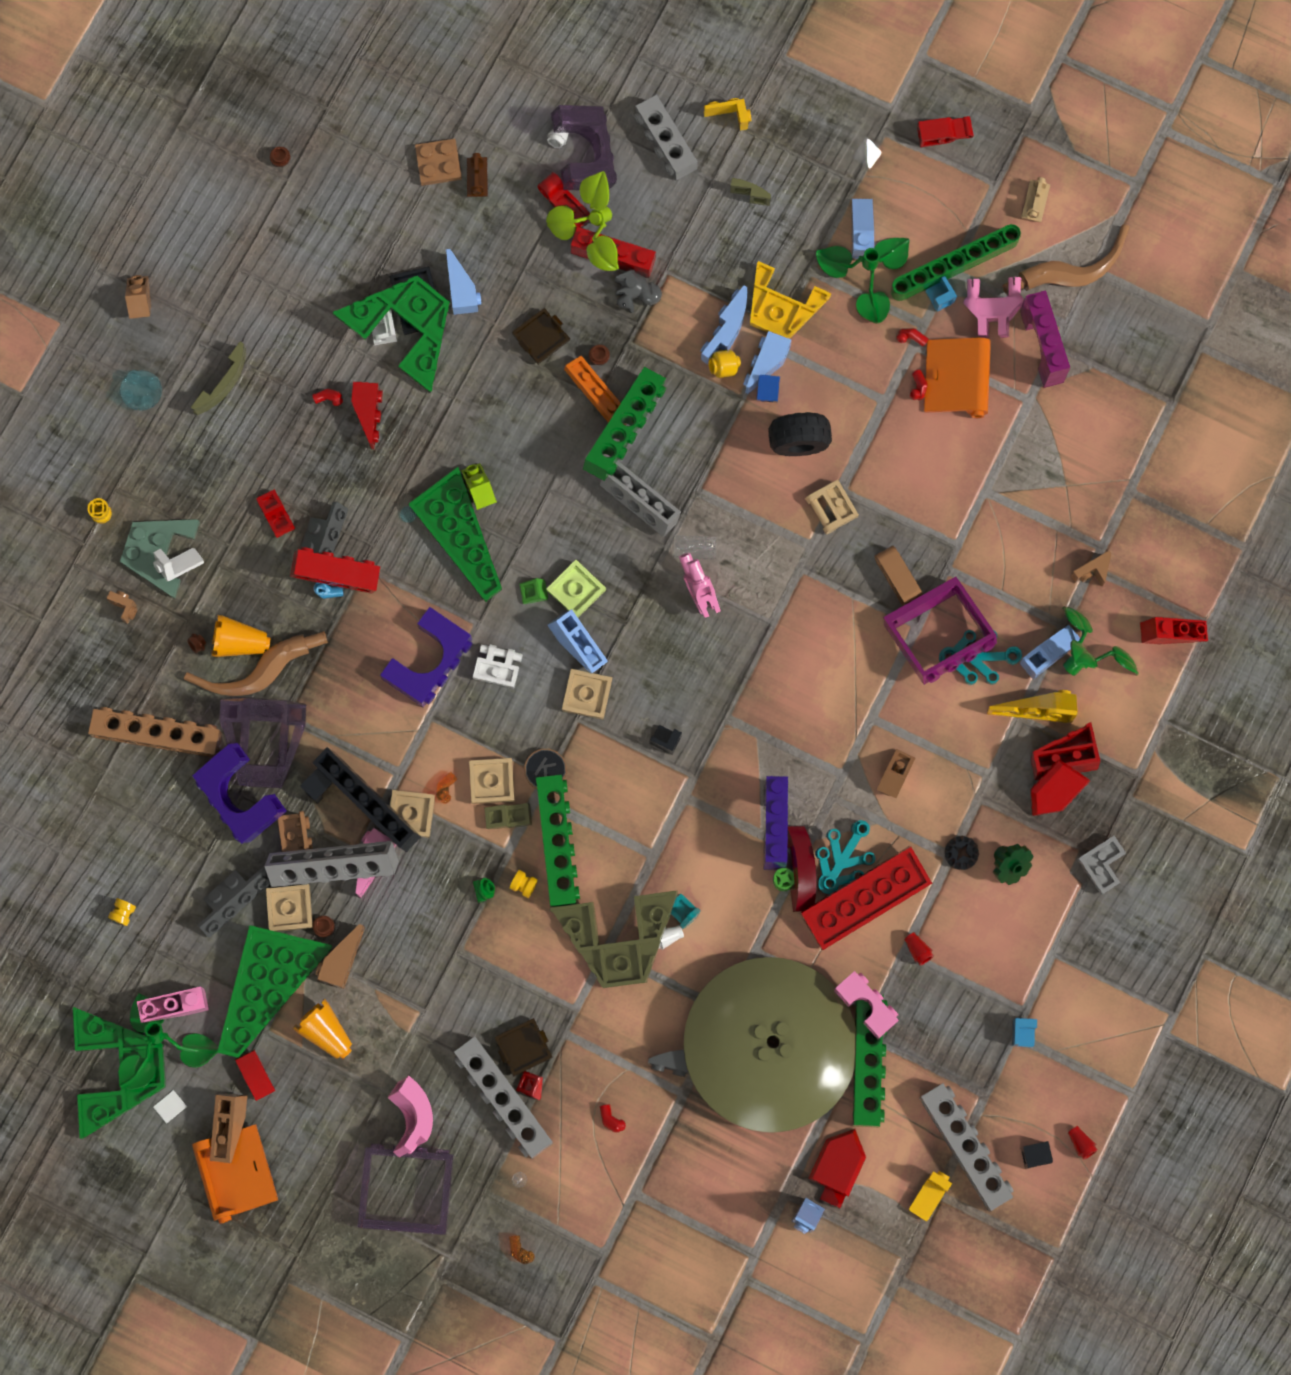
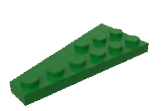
M457 467L408 505L481 598L487 602L500 592L502 587L459 467Z

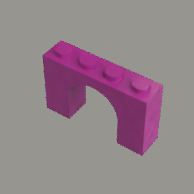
M1045 290L1026 295L1020 314L1025 330L1034 329L1038 338L1041 352V362L1038 371L1043 387L1062 384L1070 370V365L1047 292Z

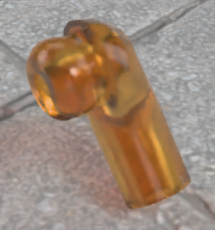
M449 772L437 784L436 797L443 804L451 800L449 787L458 780L452 772Z
M520 1235L510 1236L512 1257L521 1264L532 1263L535 1258L534 1253L521 1247Z

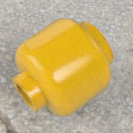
M728 349L714 352L711 358H709L708 365L711 374H714L717 378H725L737 374L741 361L734 351Z

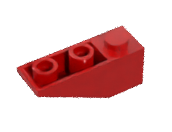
M353 382L351 402L370 448L374 449L375 443L379 442V430H376V426L381 421V410H378V404L383 401V390H380L378 383Z
M1154 617L1140 622L1141 641L1144 644L1208 641L1207 623L1205 620Z

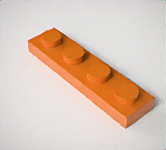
M579 356L565 365L564 370L609 423L621 403L586 360Z

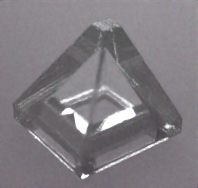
M866 137L853 155V158L870 169L881 155V152Z

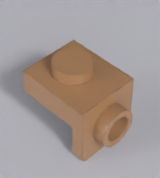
M110 591L107 600L110 604L124 609L121 619L124 623L128 624L130 619L133 620L137 613V605L128 598L129 595L121 591H117V593Z

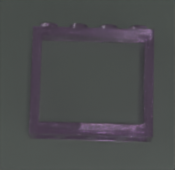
M371 1144V1148L365 1147L358 1228L447 1235L454 1155L449 1154L450 1150L437 1149L436 1153H429L428 1148L417 1147L411 1154L407 1153L401 1156L402 1158L446 1161L440 1225L366 1219L372 1155L398 1156L393 1153L396 1146H393V1149H384L382 1144Z

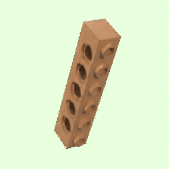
M100 707V710L93 709L88 732L92 738L212 758L219 752L222 733L215 725L205 724L204 727L196 726V723L192 721L177 723L175 719L168 717L158 720L154 719L155 716L149 714H142V717L134 716L133 712L121 710V713L113 712V709L107 707ZM113 720L119 721L117 728L109 729V724ZM133 724H140V729L137 732H130V727ZM153 728H161V732L159 735L151 736V730ZM177 730L182 731L179 739H172L173 732ZM196 734L203 735V739L199 743L193 742V737Z

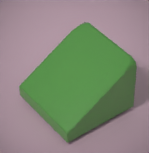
M535 578L520 583L523 604L548 600L544 579Z

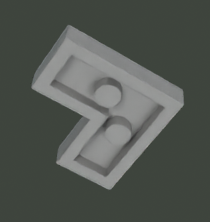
M1113 836L1077 859L1101 895L1120 884V881L1109 865L1124 856L1126 852L1116 837Z

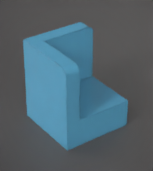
M945 276L941 277L940 283L926 289V294L937 312L954 304L957 295Z
M1015 1018L1013 1020L1012 1046L1034 1047L1037 1019Z

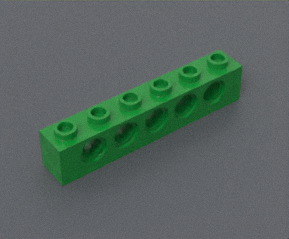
M646 367L642 369L587 455L583 470L603 481L606 480L608 475L612 476L618 466L616 464L618 459L623 460L628 450L626 449L627 445H632L637 437V429L643 428L647 421L646 415L648 413L652 414L657 405L656 399H661L666 391V387H664L665 377Z
M562 775L537 777L550 907L576 904V899H580L579 886L574 887L573 879L578 878L577 867L572 865L571 857L575 856L574 843H569V835H573L572 823L567 822L566 814H570L569 801L564 799V793L568 792L567 780H562ZM551 793H557L560 796L559 801L555 804H551L547 800L548 795ZM559 814L562 817V822L559 825L551 824L550 817L552 815ZM556 835H561L565 839L562 846L553 845L552 839ZM562 856L566 858L567 864L565 867L558 868L554 864L557 857ZM560 878L569 880V886L566 889L558 888L557 881Z
M883 999L882 1002L887 1006V1000ZM857 1000L853 1127L879 1128L880 1123H884L885 1110L881 1109V1101H885V1087H881V1081L886 1077V1066L882 1065V1057H886V1044H882L883 1036L877 1039L875 1044L871 1045L866 1042L865 1035L871 1032L863 1023L867 1020L866 1013L871 1011V1006L864 1000ZM865 1056H874L876 1064L874 1066L866 1065L864 1061ZM866 1077L874 1078L876 1082L874 1088H867L864 1085ZM865 1099H872L874 1101L875 1108L873 1110L864 1108L863 1102Z

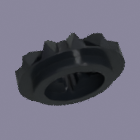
M963 835L952 838L945 847V859L955 869H969L978 860V845L972 838ZM966 845L967 850L965 853L969 857L962 856L957 860L959 852L955 848L962 849Z

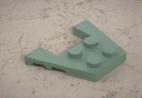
M192 519L133 522L120 559L121 564L175 599L181 580L174 578L167 582L164 576L158 573L154 567L155 557L153 552L162 549L167 555L173 535L194 540L200 521Z

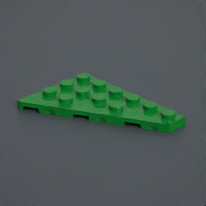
M250 925L217 1053L239 1058L327 955L332 945Z

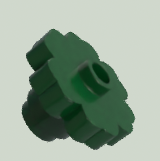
M1019 844L997 848L994 853V865L996 868L993 870L995 878L1000 883H1006L1007 885L1017 883L1021 877L1028 874L1032 867L1031 861L1034 856L1031 850L1026 846L1021 847Z

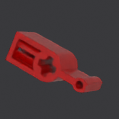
M970 116L957 119L947 117L919 121L917 125L920 148L947 144L957 139H969L974 136Z

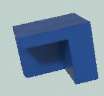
M759 376L757 401L778 402L780 376Z

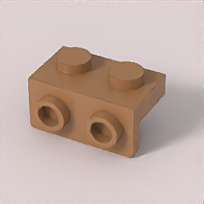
M299 811V814L283 815L277 819L282 852L313 849L312 839L307 837L306 829H310L309 817L304 816V811Z

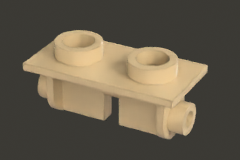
M1038 177L1035 181L1030 180L1021 218L1041 223L1050 189V184L1045 182V178Z

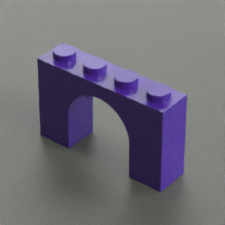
M431 607L428 608L417 625L420 630L441 644L443 659L439 666L428 673H416L392 658L380 674L383 681L421 707H424L426 703L429 705L436 696L434 693L436 689L443 687L448 679L446 675L451 669H456L460 663L459 657L463 652L467 653L473 644L471 642L472 636Z
M234 743L228 744L192 776L196 780L197 787L204 791L208 797L210 805L219 812L223 823L232 830L233 837L243 844L254 840L287 810L275 794L265 795L247 811L238 809L231 802L228 794L229 781L233 774L250 760L240 745Z
M766 776L764 785V806H766L764 870H778L786 868L788 777Z

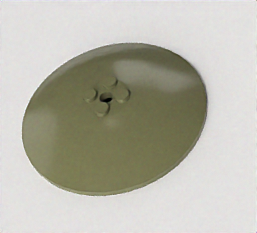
M776 957L746 960L716 975L699 993L691 1007L685 1025L683 1044L684 1058L691 1081L708 1106L718 1115L737 1126L753 1131L770 1133L786 1132L801 1128L826 1114L843 1096L852 1079L856 1065L855 1022L849 1007L834 991L836 987L811 967L793 960ZM774 1036L778 1039L779 1045L777 1048H770L767 1045L768 1037Z

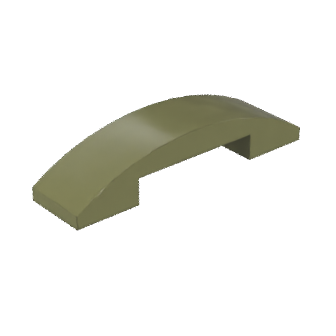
M240 341L229 355L228 359L232 366L213 392L209 395L203 391L191 406L194 414L199 415L210 410L232 390L240 377L245 363L246 348L244 343Z

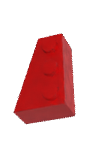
M1092 722L1085 724L1084 727L1068 733L1067 736L1059 740H1055L1033 751L1031 765L1035 780H1039L1058 759L1079 773L1098 770L1100 756Z

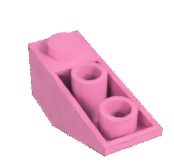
M201 986L137 1001L141 1023L186 1016L209 1010L205 989Z

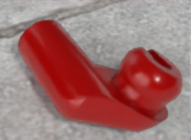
M902 328L896 336L897 341L900 343H905L907 339H913L922 347L929 340V338L915 328Z
M325 389L312 394L315 404L325 400L332 401L334 406H339L343 403L342 394L336 390Z

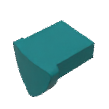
M680 894L674 902L671 915L680 923V927L684 929L697 918L701 910L698 907L696 908L684 895Z

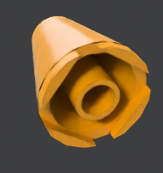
M217 615L212 641L214 648L211 650V656L225 657L264 654L265 650H269L270 637H267V633L223 615Z
M323 999L321 1002L322 1006L317 1003L300 1019L302 1021L299 1024L300 1026L295 1024L293 1029L335 1059L339 1057L344 1059L352 1051L350 1048L352 1043L326 999Z

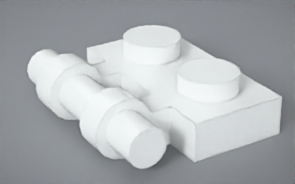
M481 644L480 653L487 654L486 659L477 658L473 679L514 689L519 667L512 665L513 660L521 662L523 654L516 653L513 649L504 650L497 648L496 645L490 644V646ZM494 656L506 658L505 663L493 661Z

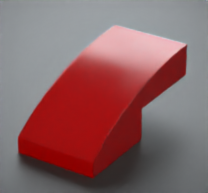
M275 489L256 498L276 538L295 529Z
M255 1049L235 1059L256 1101L275 1091Z

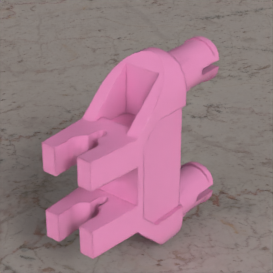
M1013 277L1008 278V296L1003 298L979 297L980 279H973V281L972 279H967V297L964 300V305L978 319V336L980 338H989V322H998V335L1000 338H1009V321L1020 310L1024 302V298L1021 296V278L1015 277V280Z
M690 552L680 555L679 559L685 572L683 578L699 613L703 614L705 618L709 617L707 601L712 610L714 609L716 613L720 612L709 576L704 574L699 560H693Z

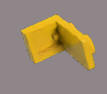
M732 98L722 103L714 101L704 106V117L736 112L740 131L747 130L748 123L752 121L750 109L746 110L744 99Z
M933 1171L914 1199L909 1211L924 1221H928L945 1192L951 1187L952 1183L948 1181L950 1177L941 1171L937 1173Z

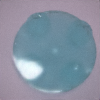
M133 370L122 381L120 395L128 407L139 411L148 410L159 402L162 395V386L159 378L153 373L144 370Z

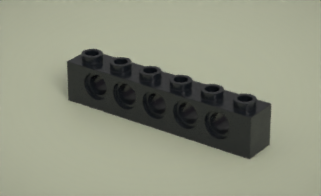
M326 747L312 762L400 849L408 852L421 838L333 750Z

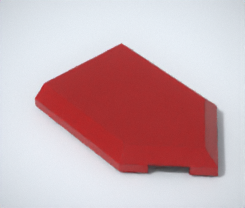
M1058 759L1030 789L1032 816L1063 811L1088 785L1090 779Z
M856 1129L826 1139L810 1173L809 1180L849 1197L866 1160V1155Z

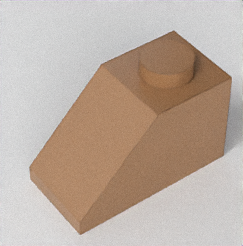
M896 749L877 790L887 796L897 798L915 757Z

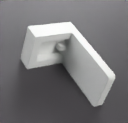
M191 548L172 559H169L162 549L153 552L155 557L154 567L158 573L164 576L167 582L204 563L203 558L195 548Z

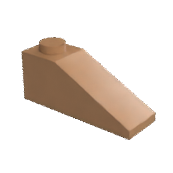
M359 924L324 958L323 963H319L316 970L319 982L341 989L345 988L365 930L363 925Z
M230 1093L216 1095L210 1161L232 1163L246 1117V1095Z

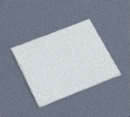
M173 1090L158 1102L154 1109L167 1124L187 1106Z

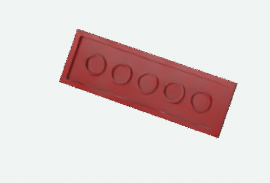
M909 846L800 912L821 950H824L933 883L914 850Z

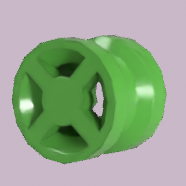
M788 868L778 869L773 877L775 888L780 891L790 890L794 884V873Z

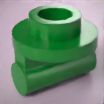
M488 878L473 881L478 903L493 898L495 893L493 882Z

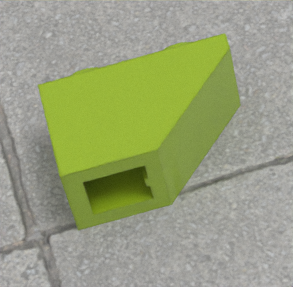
M480 463L469 465L466 469L461 470L477 510L497 502L490 481Z

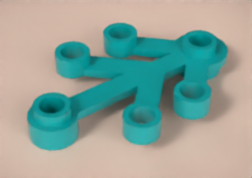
M967 630L963 638L954 647L943 648L939 654V662L945 660L946 655H954L963 650L967 644L973 643L976 639V633L973 630ZM966 634H972L973 639L968 640ZM1014 646L1009 647L1006 652H981L970 663L986 677L988 684L994 685L999 680V674L996 671H992L982 661H1006L1008 664L1015 665L1020 662L1022 652L1018 647ZM1009 654H1015L1016 659L1011 660L1009 658ZM963 664L958 666L956 670L965 677V682L968 685H974L978 680V675L974 671H969ZM973 675L975 680L969 681L967 676ZM989 675H995L996 680L991 681L989 679Z
M858 820L852 824V836L842 853L839 844L840 831L837 829L827 831L826 837L830 841L834 866L830 871L827 860L830 852L826 847H819L815 855L819 859L822 873L818 879V887L821 892L831 894L838 889L839 885L853 881L856 873H859L860 876L864 874L861 870H854L850 875L839 876L842 869L861 864L872 865L875 862L876 857L872 852H865L861 856L849 858L861 837L869 834L870 826L866 821ZM860 825H863L865 827V831L863 833L859 831ZM833 831L836 833L835 839H832L830 836ZM821 850H824L826 853L823 858L819 854ZM868 854L871 856L869 863L865 859ZM828 879L832 881L831 887H827L826 881Z

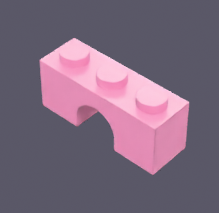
M854 971L834 991L848 1007L857 1000H864L869 1003L872 1011L871 1016L863 1024L879 1039L899 1021L896 1018L898 1013L890 1005L887 1007L882 1002L884 998L876 989L873 991L867 985L869 981L862 973L857 974Z

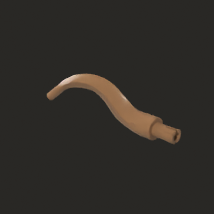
M1125 224L1121 226L1113 249L1096 264L1088 267H1078L1061 261H1049L1019 272L1021 289L1028 291L1045 283L1080 287L1095 282L1107 273L1118 259L1130 227ZM1007 282V283L1003 284L1002 287H1003V290H1004L1005 294L1008 296V282Z
M325 631L307 637L301 634L281 641L270 647L262 655L251 675L237 682L212 683L189 672L185 674L184 680L221 695H250L268 687L290 660L309 654V649L328 643Z

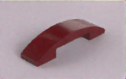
M788 826L787 848H791L795 889L791 890L793 912H802L815 904V858L805 826Z

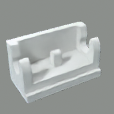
M391 309L372 331L374 346L397 342Z

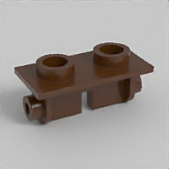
M473 153L471 158H467V197H488L487 157H481L480 153Z

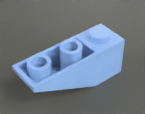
M768 331L766 337L762 336L758 346L761 349L759 356H754L751 367H754L752 373H747L743 383L746 386L745 393L749 394L758 386L760 375H772L784 364L791 347V339Z
M1067 625L1023 657L1020 665L1032 679H1035L1071 650L1070 642L1072 640L1079 641L1080 637L1070 625Z
M805 1198L792 1220L795 1223L794 1228L804 1234L813 1232L825 1209Z

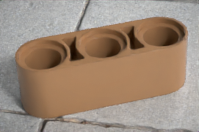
M894 546L874 556L877 565L902 606L923 595L919 585Z

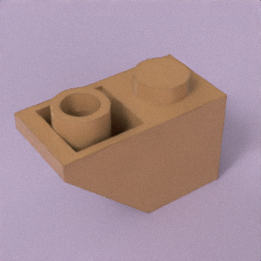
M135 275L127 278L125 299L129 319L150 317L151 300L148 276Z

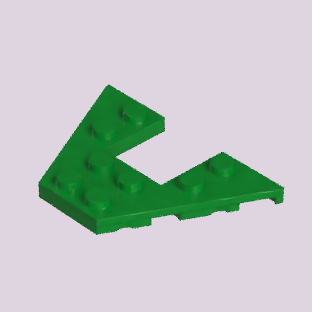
M418 276L412 277L407 281L398 283L332 313L364 340H366L390 309L402 317L423 336L398 365V368L431 393L450 302Z
M73 1007L76 1052L119 1048V1064L131 1055H140L145 1059L146 1042L148 1040L146 1036ZM163 1043L151 1045L148 1062L155 1066L156 1073L148 1085L134 1090L121 1088V1091L77 1095L80 1139L86 1138L166 1088Z

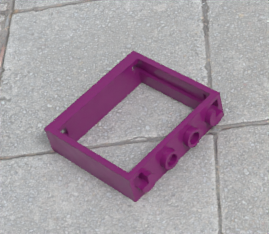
M956 576L883 617L885 628L923 685L928 682H935L942 674L956 670L963 662L972 661L979 653L987 652L997 644L996 633ZM956 595L984 635V638L924 671L896 628Z

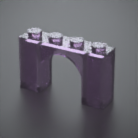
M558 105L551 113L554 133L579 134L589 141L594 151V161L592 163L569 162L561 170L563 189L580 190V184L585 178L605 171L610 189L616 184L617 174L614 171V156L610 148V135L607 131V117L604 114L603 106Z

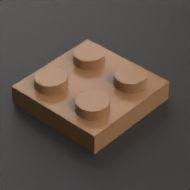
M455 139L415 145L421 186L462 180Z

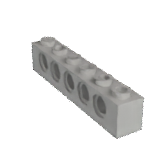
M385 841L269 853L264 867L272 887H285L315 882L325 883L356 878L366 879L376 876L386 877L395 874L399 861L393 842Z
M473 1037L454 1051L457 1056L454 1058L460 1069L464 1067L467 1069L469 1075L466 1077L474 1087L478 1085L483 1091L479 1095L486 1104L491 1102L494 1106L493 1114L499 1122L504 1120L508 1125V1128L505 1130L512 1140L515 1138L519 1140L521 1145L518 1148L525 1157L530 1155L533 1159L553 1144L552 1140L476 1037ZM474 1058L482 1060V1066L477 1070L470 1067V1062ZM486 1076H493L495 1078V1083L492 1087H485L483 1085V1079ZM500 1093H505L508 1096V1101L504 1105L496 1103V1097ZM512 1111L521 1113V1119L516 1123L509 1120V1114ZM530 1128L534 1131V1136L531 1140H524L522 1138V1131L524 1129Z
M943 1083L919 1099L988 1212L1013 1198L1011 1194L1014 1192L1013 1188L1007 1180L1003 1181L1000 1173H1002L1000 1167L995 1161L992 1163L988 1157L990 1154L989 1149L984 1142L980 1144L976 1137L979 1135L972 1123L968 1124L964 1118L967 1116L965 1110L961 1105H956L953 1100L955 1094L949 1085L945 1087ZM944 1102L950 1106L949 1114H942L939 1111L940 1103ZM957 1121L961 1124L962 1130L960 1133H954L951 1130L952 1122ZM965 1140L973 1143L972 1152L963 1150L962 1144ZM976 1159H981L985 1163L983 1171H977L974 1168ZM988 1178L994 1179L997 1183L994 1191L986 1187V1180Z

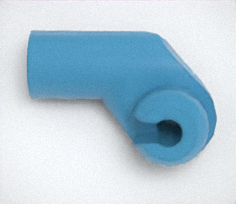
M322 583L314 585V592L323 599L344 596L343 588L331 587Z

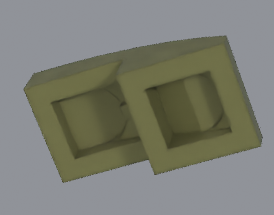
M732 178L730 193L750 195L749 203L770 206L771 194L751 182Z
M529 803L484 808L486 829L532 825Z

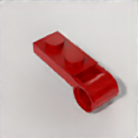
M552 172L537 185L539 191L554 208L561 205L570 207L573 210L574 219L590 215V212L569 192L556 173ZM590 220L574 223L576 229L577 227L583 228Z

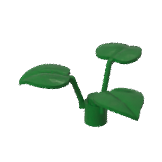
M908 238L882 240L875 248L866 249L864 255L859 256L852 264L851 253L848 249L841 246H831L817 250L816 258L823 272L834 278L845 277L848 268H853L862 262V266L870 271L869 294L865 293L858 297L856 309L861 317L877 324L883 322L888 316L890 301L884 292L873 294L874 271L878 267V263L881 262L889 269L903 267L908 259L910 240Z
M1065 606L1062 608L1070 623L1082 632L1079 641L1072 640L1070 642L1071 656L1063 663L1068 673L1075 676L1083 668H1096L1098 661L1108 656H1113L1121 666L1134 672L1136 676L1139 674L1132 657L1118 646H1114L1112 648L1113 651L1094 658L1082 645L1087 632L1092 633L1093 631L1090 622L1077 610Z
M139 993L131 1007L130 1023L135 1031L139 1033L145 1032L148 1039L146 1042V1057L143 1059L140 1055H131L121 1062L118 1071L119 1086L122 1089L134 1090L148 1085L153 1080L156 1068L152 1063L148 1062L151 1045L159 1044L164 1039L168 1040L178 1050H182L180 1053L181 1061L186 1066L192 1068L201 1067L209 1062L217 1054L218 1047L210 1038L195 1033L186 1035L182 1041L183 1046H180L168 1036V1033H164L161 1024L165 1019L141 1023L137 1001L149 998Z

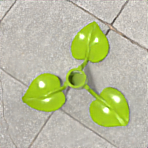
M605 171L585 178L580 184L582 200L590 204L591 209H594L589 216L574 219L573 210L568 206L561 205L553 208L548 213L546 222L551 232L561 240H568L574 236L576 231L574 223L590 220L592 224L600 225L592 238L594 243L587 246V256L595 267L605 271H615L619 269L616 245L610 237L599 236L602 229L606 227V223L612 219V211L607 207L609 202L608 180Z

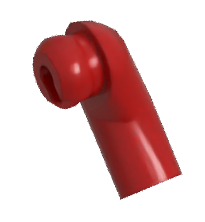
M915 370L912 376L917 385L916 389L911 390L910 397L912 400L920 401L925 397L928 383L922 371Z
M610 1104L600 1106L602 1123L606 1128L615 1133L625 1130V1121L612 1116Z

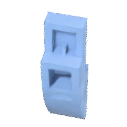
M745 285L741 290L737 289L731 296L732 301L728 306L724 305L718 314L720 316L719 324L722 326L719 325L713 333L714 338L711 342L707 341L700 350L702 352L701 360L708 364L709 358H711L714 352L719 351V349H730L739 334L747 304V287Z

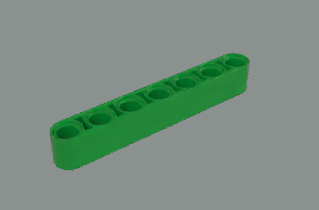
M1013 224L1007 225L897 277L892 283L891 296L897 301L906 300L940 283V279L943 276L948 280L1015 248L1021 237L1020 228ZM1006 234L1014 235L1015 239H1008ZM988 243H995L997 247L990 248ZM976 251L979 256L973 257L969 252ZM958 260L961 264L955 266L951 261ZM933 269H940L942 274H935ZM921 277L924 282L917 283L914 278ZM903 286L906 290L899 292L896 287Z

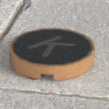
M540 749L533 752L527 758L524 766L525 777L534 789H537V777L562 775V780H565L567 775L564 758L557 751L551 749Z

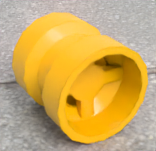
M96 498L88 504V513L96 523L103 524L110 520L112 511L105 500Z
M518 870L509 889L515 892L519 890L524 897L529 899L538 883V879L526 877L525 872Z
M116 898L114 903L115 909L109 913L107 918L121 925L128 926L130 922L129 915L134 913L136 906Z

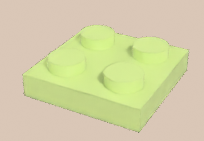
M575 560L546 590L567 611L572 609L579 618L606 591V587Z

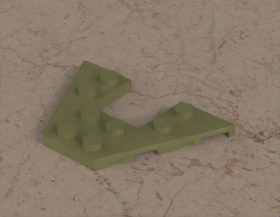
M678 890L634 896L639 940L599 945L594 902L553 907L550 910L563 926L562 928L569 935L572 943L578 952L581 953L588 967L595 974L603 988L647 983Z

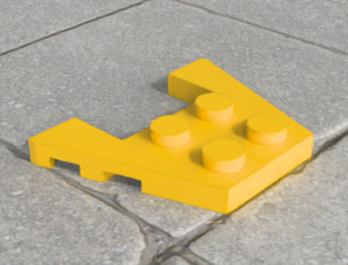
M758 261L750 325L767 333L770 331L790 339L830 299L831 293L814 286L806 304L767 288L775 268Z

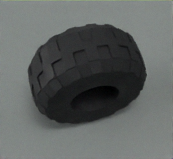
M805 412L780 416L774 419L768 428L770 448L778 455L796 457L817 454L825 451L832 442L830 422L824 415L819 413Z

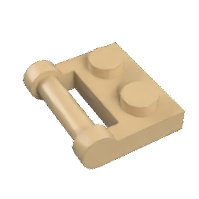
M839 480L830 483L805 498L821 521L826 535L859 516ZM823 497L836 521L830 522L818 502L819 498Z

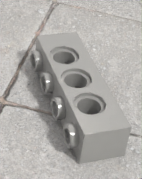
M655 95L636 105L634 118L639 126L643 125L646 130L644 134L647 140L655 145L656 148L654 150L658 158H663L666 163L664 166L669 176L673 175L675 180H678L697 170L698 161L659 97ZM656 119L659 123L651 124L650 121ZM662 136H667L670 139L668 141H662L659 138ZM678 153L680 156L678 158H672L670 154Z
M617 461L616 464L618 466L612 476L608 475L605 481L601 480L600 486L664 537L677 524L681 511L622 463Z

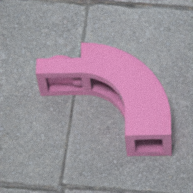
M410 1076L397 1082L388 1096V1099L402 1111L406 1121L405 1133L393 1151L399 1158L407 1153L411 1154L417 1146L425 1143L430 1137L433 1125L430 1102L423 1089Z

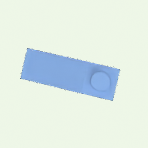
M852 199V259H858L859 256L864 255L866 249L874 248L873 199Z
M446 249L454 315L478 312V305H482L480 292L476 293L474 283L451 249Z
M572 609L562 613L547 625L559 643L591 674L608 662Z

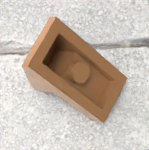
M1107 551L1073 571L1071 575L1073 581L1077 583L1081 580L1083 583L1092 578L1093 573L1100 585L1103 586L1107 577L1111 552Z

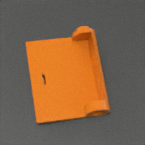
M957 338L928 340L926 381L928 387L925 394L924 412L966 411L972 418H983L984 415L988 414L990 339Z
M256 1124L241 1130L232 1163L210 1161L212 1138L192 1144L214 1221L218 1220L219 1224L231 1221V1216L278 1201Z

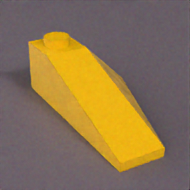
M1058 690V692L989 706L987 714L1072 723L1078 712L1077 695L1071 694V691Z

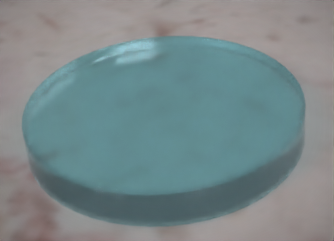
M409 506L401 510L400 516L404 522L410 523L416 519V514Z

